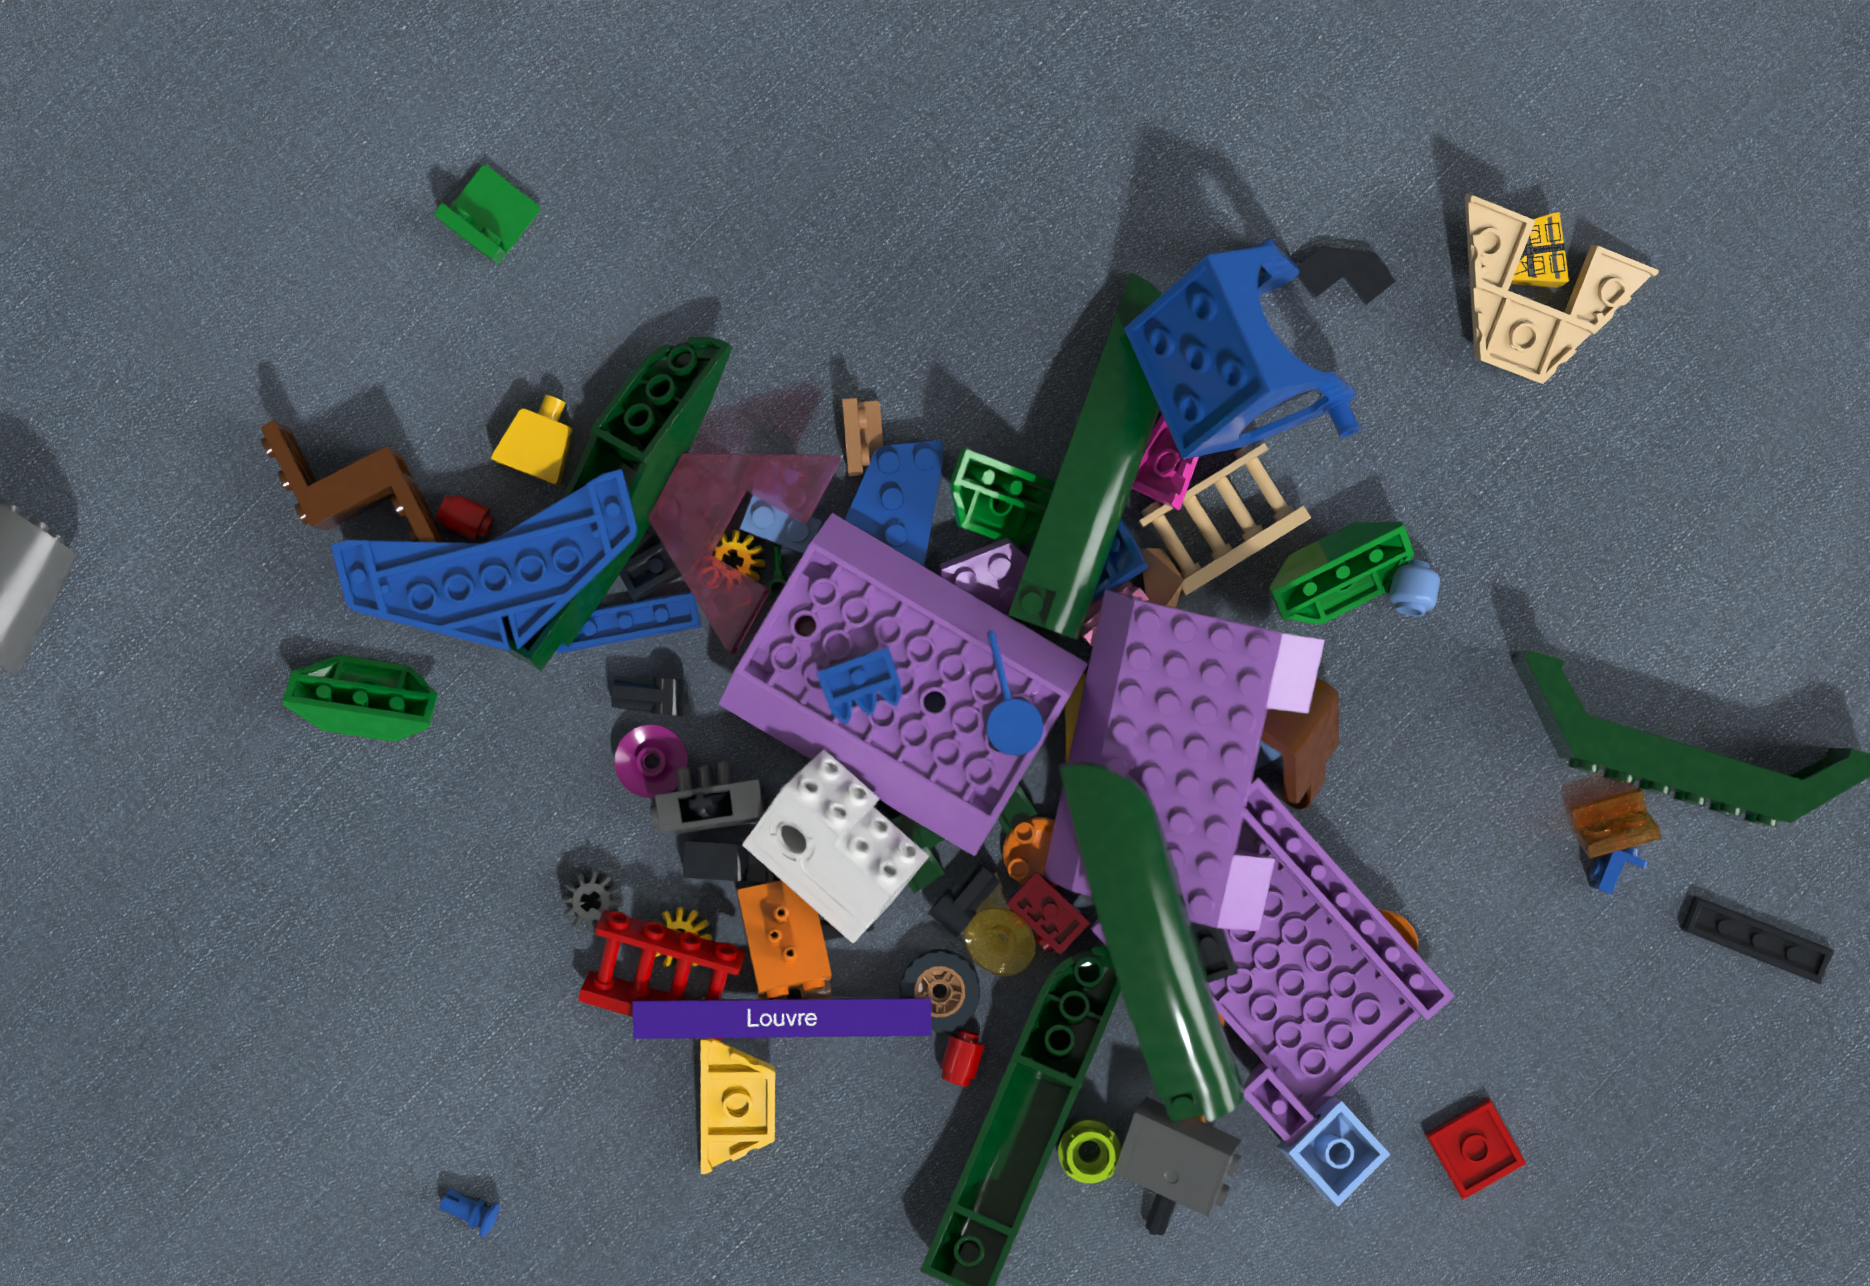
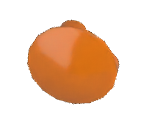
M1031 817L1018 823L1008 833L1003 846L1004 863L1009 875L1019 884L1023 885L1036 871L1042 876L1044 875L1055 820L1047 817ZM1048 880L1053 886H1058V884Z

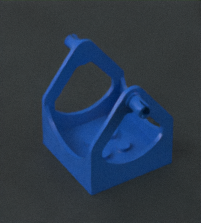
M1273 239L1266 240L1250 249L1207 255L1124 328L1182 459L1245 447L1325 413H1329L1339 438L1351 436L1361 429L1349 405L1357 395L1354 387L1335 372L1324 373L1299 360L1282 344L1265 317L1259 295L1289 283L1300 272L1297 264L1276 247ZM1261 267L1264 274L1258 279L1259 269ZM1318 389L1324 395L1313 405L1251 432L1240 434L1251 421L1262 413L1297 394Z

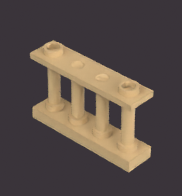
M1265 443L1257 448L1254 444L1243 447L1234 453L1237 458L1236 461L1186 491L1182 503L1213 551L1210 555L1214 561L1201 568L1198 562L1194 564L1164 514L1174 508L1166 504L1162 505L1161 502L1156 501L1140 511L1144 517L1137 522L1140 529L1152 522L1182 571L1180 575L1184 580L1180 591L1183 597L1311 518L1304 505L1294 510L1292 505L1288 506L1261 464L1258 456L1268 450ZM1243 465L1246 466L1275 512L1273 518L1276 523L1265 530L1261 524L1256 525L1226 477ZM1213 484L1244 532L1241 536L1245 542L1232 549L1229 543H1224L1195 496Z

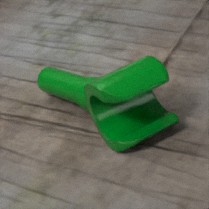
M781 546L772 547L773 578L767 587L770 597H773V583L781 582L785 586L788 582L784 578L782 570Z

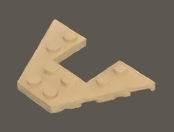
M1465 195L1475 359L1544 384L1555 373L1558 365L1567 362L1577 352L1575 349L1590 334L1595 335L1613 317L1615 310L1619 306L1626 305L1632 299L1630 296L1651 276L1655 277L1659 272L1655 268L1591 244L1565 312L1508 291L1535 220L1476 196Z

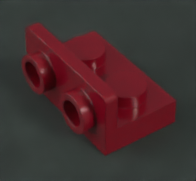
M1038 871L1006 903L1011 908L1007 912L1009 916L1021 927L1028 924L1037 933L1034 937L1035 940L1049 953L1054 949L1061 955L1091 923L1077 907Z

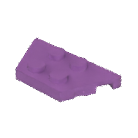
M1007 537L939 564L938 576L1008 616L1029 557Z

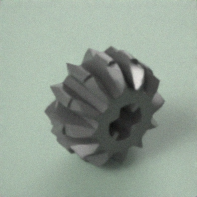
M598 869L591 870L590 882L583 871L577 873L576 876L580 886L572 881H568L565 885L574 895L561 896L562 902L572 903L573 907L563 912L564 916L568 917L576 912L578 917L574 920L573 926L575 928L580 927L586 919L587 932L595 930L596 919L599 921L604 910L613 912L616 910L611 908L612 906H623L625 904L624 899L613 898V894L620 892L622 886L620 884L612 888L607 886L613 878V875L610 873L606 874L602 881L599 882ZM597 892L601 897L597 901H602L600 907L595 906L589 909L585 905L588 900H584L585 894L591 895Z

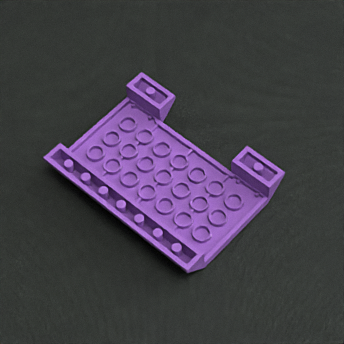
M1106 589L1068 763L1091 762L1108 766L1110 771L1124 778L1129 776L1146 792L1156 809L1178 871L1181 890L1191 922L1215 928L1259 931L1276 858L1241 849L1236 852L1267 709L1309 713L1325 639L1291 631L1284 633L1144 601L1142 597ZM1063 784L1043 877L1072 892L1093 897Z
M1256 777L1251 781L1236 852L1241 849L1276 858L1259 931L1224 929L1238 968V974L1208 984L1217 1012L1260 1058L1243 1085L1245 1089L1244 1097L1289 1146H1292L1317 1123L1316 1119L1312 1116L1314 1112L1419 1016L1428 1021L1455 995L1265 784ZM1098 918L1091 927V930L1107 946Z

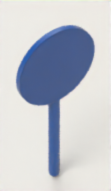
M993 630L988 631V638L1004 701L991 711L987 721V734L992 745L997 750L1007 755L1019 756L1030 752L1038 745L1043 735V720L1039 711L1032 704L1021 699L1011 698L996 635Z

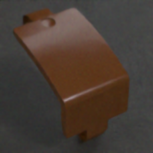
M1316 677L1309 713L1268 708L1261 741L1283 755L1284 784L1281 787L1280 793L1284 802L1292 808L1305 809L1311 804L1323 786L1325 764L1339 744L1338 693L1331 685Z

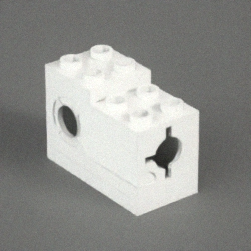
M823 749L783 787L742 845L854 944L892 904L929 858V855L875 809L874 806L880 798Z

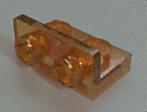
M1640 788L1575 805L1571 808L1575 837L1589 858L1661 839L1660 827L1647 811L1645 796Z

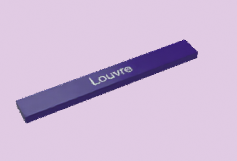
M931 997L633 1000V1039L931 1036Z

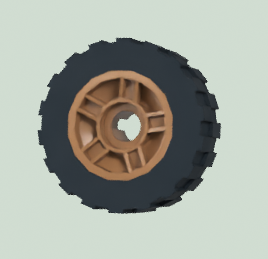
M935 949L918 955L917 958L908 964L901 977L899 996L900 998L931 997V1030L936 1033L947 1030L950 1032L967 1023V1020L976 1012L980 1000V983L974 967L963 956L950 950ZM937 984H943L947 988L946 996L935 997L933 987Z

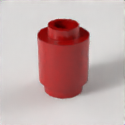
M448 494L439 508L436 521L442 523L443 528L477 542L480 537L486 538L493 526L494 518L490 516V508L461 495L454 497Z
M959 1029L958 1034L949 1035L940 1069L943 1070L941 1079L965 1087L969 1086L971 1079H975L985 1044L979 1041V1034Z

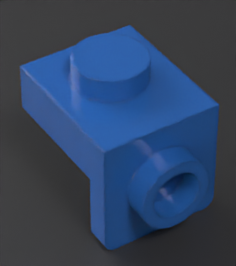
M1622 843L1619 844L1617 849L1606 846L1602 858H1597L1590 870L1589 878L1593 879L1590 887L1612 895L1625 862L1646 869L1648 861L1638 858L1641 851Z

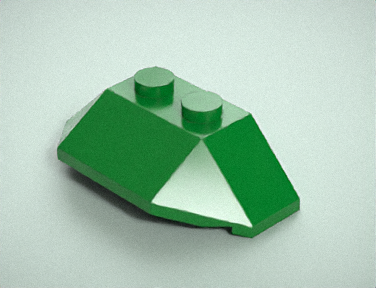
M962 448L950 480L956 524L959 527L998 541L1008 537L1017 546L1025 544L1036 538L1055 482Z
M1354 522L1290 554L1270 585L1269 590L1283 620H1295L1322 625L1386 593L1391 587L1392 578L1396 570L1400 566L1405 565L1406 561H1410L1415 553L1402 522Z
M337 655L316 662L304 669L292 670L282 703L285 707L322 731L397 742L430 728L438 693L433 688H430L426 681L411 666Z

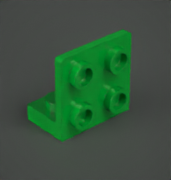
M482 165L450 208L441 203L433 215L442 224L499 266L540 213L541 207L490 167Z

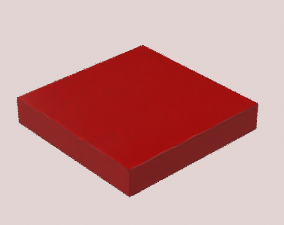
M1489 1098L1484 1099L1424 1134L1462 1200L1527 1164Z

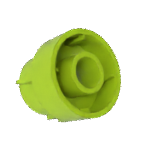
M1084 1117L1071 1122L1064 1128L1058 1139L1057 1153L1060 1164L1069 1177L1089 1184L1101 1182L1114 1174L1121 1153V1147L1116 1133L1107 1123L1097 1118ZM1086 1141H1093L1099 1145L1098 1155L1090 1160L1082 1158L1078 1153L1079 1147Z

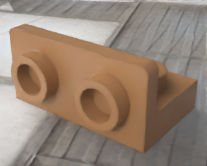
M857 398L842 399L849 477L863 476L868 465H870L874 452L883 446L879 401L858 402Z

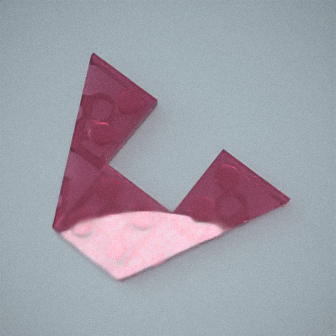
M682 454L648 519L727 652L737 653L771 590L712 555L745 492H750L796 520L807 524L842 458L836 455Z

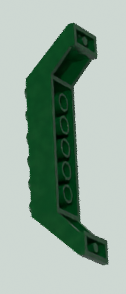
M1531 650L1517 651L1513 654L1511 661L1558 756L1569 760L1568 767L1587 773H1598L1600 769L1604 771L1603 778L1633 784L1634 780L1640 782L1639 789L1669 795L1670 791L1675 792L1673 797L1675 800L1705 806V803L1708 802L1710 803L1708 810L1741 817V813H1744V821L1775 828L1778 822L1792 823L1870 777V754L1853 748H1829L1826 757L1788 776L1588 715L1562 670L1564 660Z

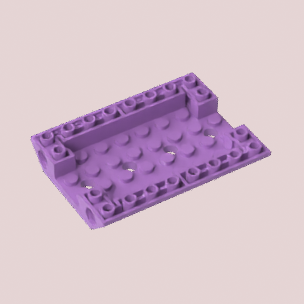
M832 513L811 541L739 662L719 705L811 760L824 749L878 796L880 801L975 856L1067 702L1088 663ZM803 615H809L816 621V630L808 637L798 635L795 630L796 620ZM993 630L996 635L1011 698L1021 699L1032 704L1039 711L1043 720V735L1040 742L1033 750L1019 756L996 752L991 749L988 743V717L991 711L1004 701L988 638V631ZM888 647L901 682L902 692L898 706L890 705L877 691V705L873 715L863 712L856 705L855 701L852 700L853 709L849 723L845 724L839 721L828 707L817 672ZM933 691L942 693L946 699L945 708L935 714L928 712L924 707L925 696Z

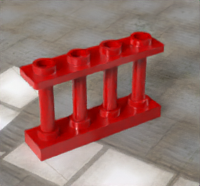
M604 910L595 929L596 935L606 938L599 971L589 970L581 987L578 1001L633 1017V1000H691L685 998L684 993L692 963L713 969L706 999H721L728 973L733 975L739 974L746 951L736 948L730 943H718L701 938L692 932H680L670 929L658 922H646L629 917L623 912ZM621 942L642 948L634 983L613 977ZM656 952L678 958L669 993L648 987Z

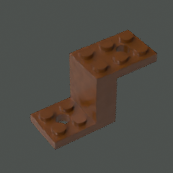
M274 420L261 427L265 435L261 439V443L271 459L276 457L282 469L278 472L279 479L288 492L293 490L299 502L294 507L304 524L309 523L311 527L327 532L391 499L398 514L401 517L405 516L412 526L411 529L407 530L412 542L447 543L400 452L386 446L317 481L289 427Z

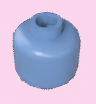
M1410 560L1407 565L1400 566L1396 570L1391 582L1389 600L1396 606L1397 612L1407 616L1420 617L1424 616L1426 611L1432 610L1435 607L1440 577L1435 571L1429 569V563L1421 560Z

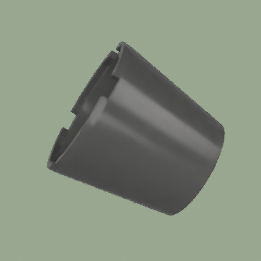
M2 498L0 501V668L18 677L78 556L63 545L65 539L50 530L49 526L33 516L28 517L18 507Z

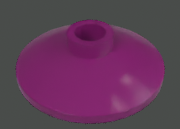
M643 725L631 730L620 741L615 753V771L622 785L631 793L644 798H655V795L671 793L678 787L676 770L688 767L687 750L679 736L670 729L659 725ZM650 754H655L659 758V765L654 769L646 764V758Z

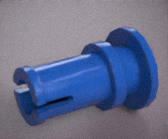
M449 1188L446 1192L448 1197H443L440 1210L468 1222V1227L472 1229L476 1226L479 1227V1236L484 1238L497 1220L500 1204L495 1202L491 1207L486 1206L487 1202L482 1199L477 1202Z

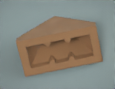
M1163 548L1140 549L1149 568L1143 571L1145 594L1149 598L1147 601L1176 608L1184 581Z

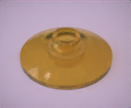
M987 908L976 913L965 930V944L971 958L982 969L1000 976L1018 974L1029 966L1035 955L1036 943L1029 925L1019 915L1007 909ZM1000 933L1005 935L1008 940L1002 938Z

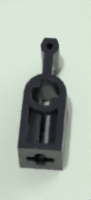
M701 840L685 841L683 878L770 883L780 881L779 877L742 845L743 843Z

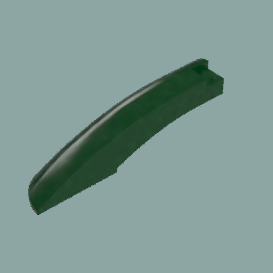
M1131 272L1008 613L1011 617L1076 640L1079 638L1160 409L1124 328L1162 294L1147 280Z
M689 337V342L680 343L675 346L666 344L655 350L633 370L589 431L592 435L561 500L586 486L587 483L602 474L622 469L638 526L637 536L634 541L520 649L516 647L509 616L503 617L512 650H505L506 652L542 671L561 643L569 647L586 624L641 541L673 484L703 422L732 350V346L729 343L710 337Z
M1091 762L1060 764V772L1074 829L1104 937L1159 1099L1163 1098L1171 1122L1201 1115L1205 1116L1207 1122L1221 1118L1233 1111L1241 1103L1245 1089L1211 994L1181 890L1179 874L1156 809L1142 787L1129 776L1124 778L1110 771L1108 766Z
M1107 946L1091 948L1090 950L1070 956L1059 964L1044 982L920 1272L949 1286L996 1285L1121 993Z

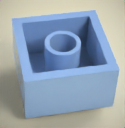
M1331 1097L1312 1114L1317 1123L1292 1146H1289L1282 1140L1276 1147L1325 1200L1338 1207L1390 1153L1341 1100Z

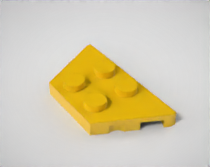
M701 1038V1174H707L718 1164L729 1159L735 1161L745 1156L751 1149H760L775 1141V1066L714 1038Z

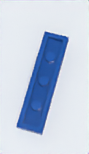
M684 592L595 609L570 646L567 647L561 643L556 652L560 654L700 628L702 625L696 592Z

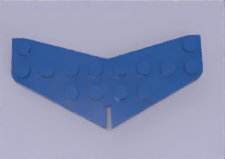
M942 440L886 445L878 448L871 458L870 465H868L845 518V521L923 567L944 462ZM933 691L925 696L924 707L928 712L935 714L945 708L946 699L942 693Z
M620 469L602 474L587 483L586 486L489 543L347 540L330 546L344 599L351 610L512 651L503 617L509 616L516 647L520 649L634 541L637 536L638 526L624 472Z

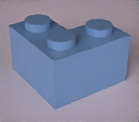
M766 460L740 526L741 531L804 555L811 541L824 524L821 520L791 509L803 479L802 474Z

